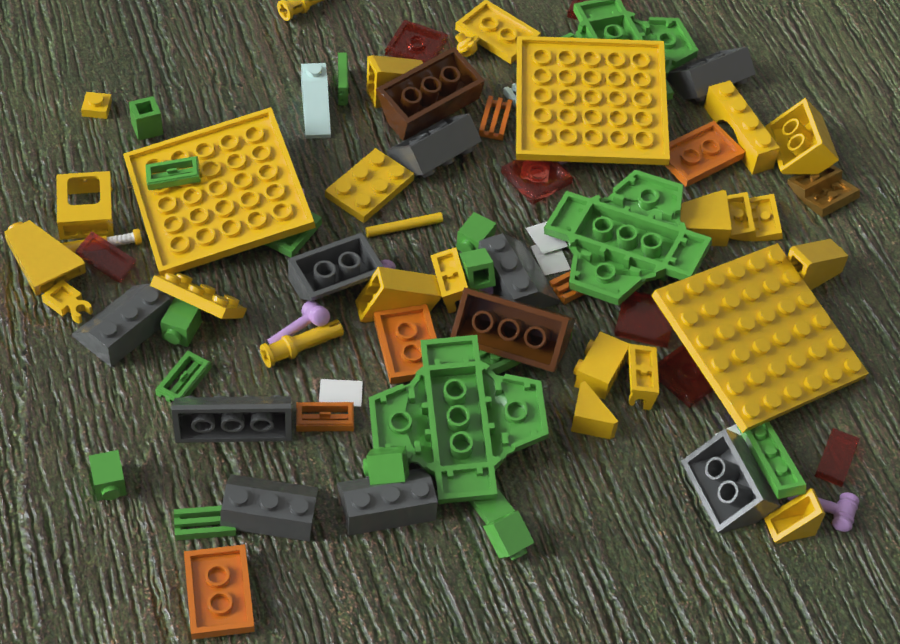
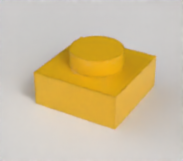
M86 92L81 108L82 117L107 119L112 104L111 94Z

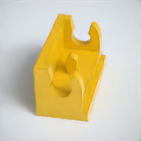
M455 247L431 255L441 295L449 313L456 312L455 302L461 300L464 287L468 288L458 250Z
M629 344L627 354L630 376L629 405L633 406L637 399H643V409L651 410L659 395L657 347Z

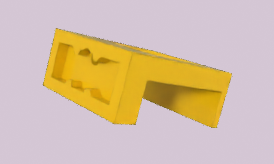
M110 171L56 174L57 226L60 240L114 236L111 193L113 188ZM100 192V201L96 204H68V194Z

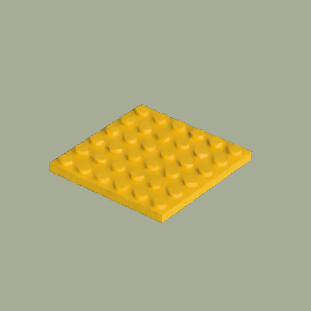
M517 36L516 160L669 165L670 150L664 41Z
M271 107L123 154L160 276H165L166 273L175 274L316 228ZM194 156L198 157L201 182L148 190L145 165Z
M778 243L656 289L651 295L742 433L860 381L869 374L798 271L787 259L786 254Z

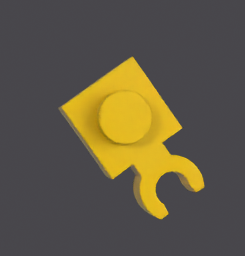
M62 279L42 295L43 303L62 317L68 312L71 313L72 319L76 323H82V316L79 312L85 311L90 315L93 313L91 304L82 299V293Z

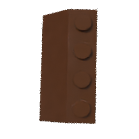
M453 47L376 89L387 123L404 141L478 100L485 80L460 52Z
M464 287L450 337L477 335L479 350L555 372L569 344L576 318L478 289Z

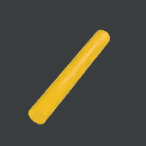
M441 212L365 227L367 238L442 223L443 215Z

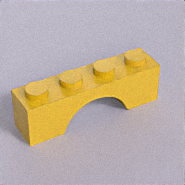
M729 80L709 86L704 108L713 121L716 123L726 121L732 127L739 146L746 151L742 161L750 173L753 175L773 169L780 147L733 83Z

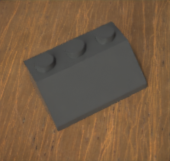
M747 46L720 50L673 69L669 72L666 80L685 100L695 99V102L706 100L709 86L729 80L734 86L748 82L747 78L755 75L756 72Z
M464 114L443 118L389 148L387 153L393 160L413 172L414 176L421 175L424 178L436 172L435 168L439 165L446 166L453 163L455 156L475 150L474 145L482 140L471 115Z
M361 232L289 258L288 279L300 299L313 301L370 280L376 269L384 266Z
M504 233L479 240L478 249L485 248L494 262L496 286H493L496 295L542 309L559 304V298L524 242Z
M151 283L135 285L73 332L72 335L107 365L113 367L161 328L160 322L171 305V300L162 291L150 286Z
M723 429L681 461L718 533L757 523L780 507L776 496L742 435L728 429Z
M422 468L409 470L406 482L370 485L369 477L337 483L349 536L436 521L438 505L431 476Z
M231 474L224 492L220 526L234 527L237 531L310 541L318 487Z

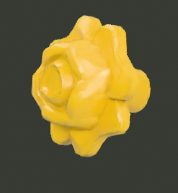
M463 32L455 36L458 41L457 50L462 56L469 57L477 51L478 46L476 42L479 41V37H466Z

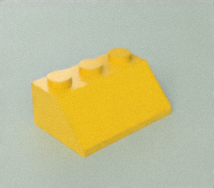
M806 98L765 126L780 147L776 160L782 174H819L839 161L822 114Z

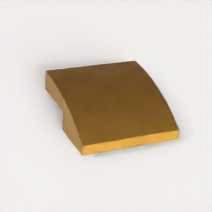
M834 165L819 174H797L787 179V184L797 197L821 217L860 198V189L843 180V170Z

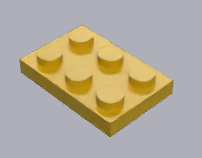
M484 0L458 20L455 26V30L463 32L466 37H479V41L476 42L477 44L509 64H512L517 59V36L541 37L539 31L488 0Z
M375 148L325 190V198L362 223H365L414 181V173Z
M166 273L165 276L154 275L150 286L221 319L243 318L247 308L239 305L240 300L229 295L219 296L215 294V288L205 284L195 285L192 283L193 279L181 273H177V275Z

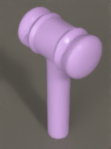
M307 301L302 306L303 316L267 339L268 343L277 342L285 335L292 337L311 323L316 326L326 325L330 320L329 311L315 301Z
M849 492L842 493L837 503L818 497L824 512L834 514V519L832 520L833 527L841 532L850 531L854 523L855 513L858 510L859 498ZM799 495L788 497L787 500L791 501Z

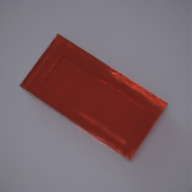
M92 231L75 251V254L120 284L136 265V259Z
M833 428L815 477L842 487L860 438Z

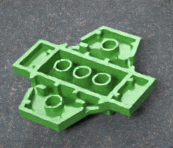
M590 0L574 3L573 11L580 22L578 30L575 34L570 32L562 36L567 38L664 41L666 78L670 71L696 58L698 55V48L680 18L649 17V21H641L635 18L636 13L625 9L621 0ZM666 80L667 100H672L674 92Z
M634 170L613 188V193L608 197L601 198L600 195L588 198L566 191L544 226V234L568 242V248L573 254L569 289L619 306L645 282L656 279L666 281L668 276L682 280L695 275L712 245V238L687 230L685 223L680 221L683 184Z
M477 335L421 340L423 366L416 372V376L411 383L405 386L400 384L369 397L373 449L406 446L408 462L418 464L422 469L435 477L438 504L495 499L498 496L495 470L503 463L506 457L543 441L549 436L542 383L540 380L505 374L504 376L496 375L490 370L488 364L480 360Z

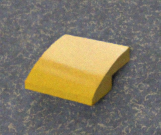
M748 192L727 195L732 227L730 239L740 241L783 239L774 194L749 198Z

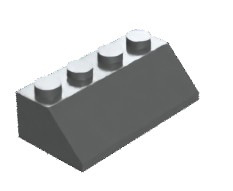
M186 396L184 398H174L171 411L175 443L292 441L291 396Z

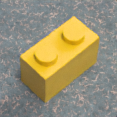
M600 331L595 341L591 339L588 342L584 352L586 355L584 360L579 359L574 368L573 374L576 375L574 387L579 388L580 383L585 381L599 398L605 400L627 360L629 343Z

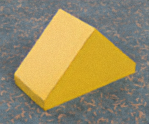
M585 381L580 383L571 432L605 439L614 438L619 421Z
M810 488L806 490V494L795 497L767 515L764 520L774 543L779 544L815 536L825 516V512L814 489Z

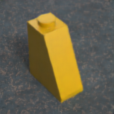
M376 55L367 56L366 92L374 107H382L376 92L378 87L423 64L422 60Z
M720 190L682 203L680 221L685 223L687 230L711 237V246H727L732 231L726 190Z
M32 221L16 222L9 226L8 230L4 231L6 242L36 296L48 291L61 279L67 282L86 273L85 263L81 257Z
M826 239L791 247L787 259L793 264L810 290H813L842 273L848 255L832 239Z
M378 267L355 302L360 322L366 323L374 321L373 314L375 311L427 304L429 312H431L440 301L442 295L436 275Z

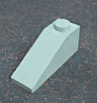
M326 63L301 64L305 138H331Z

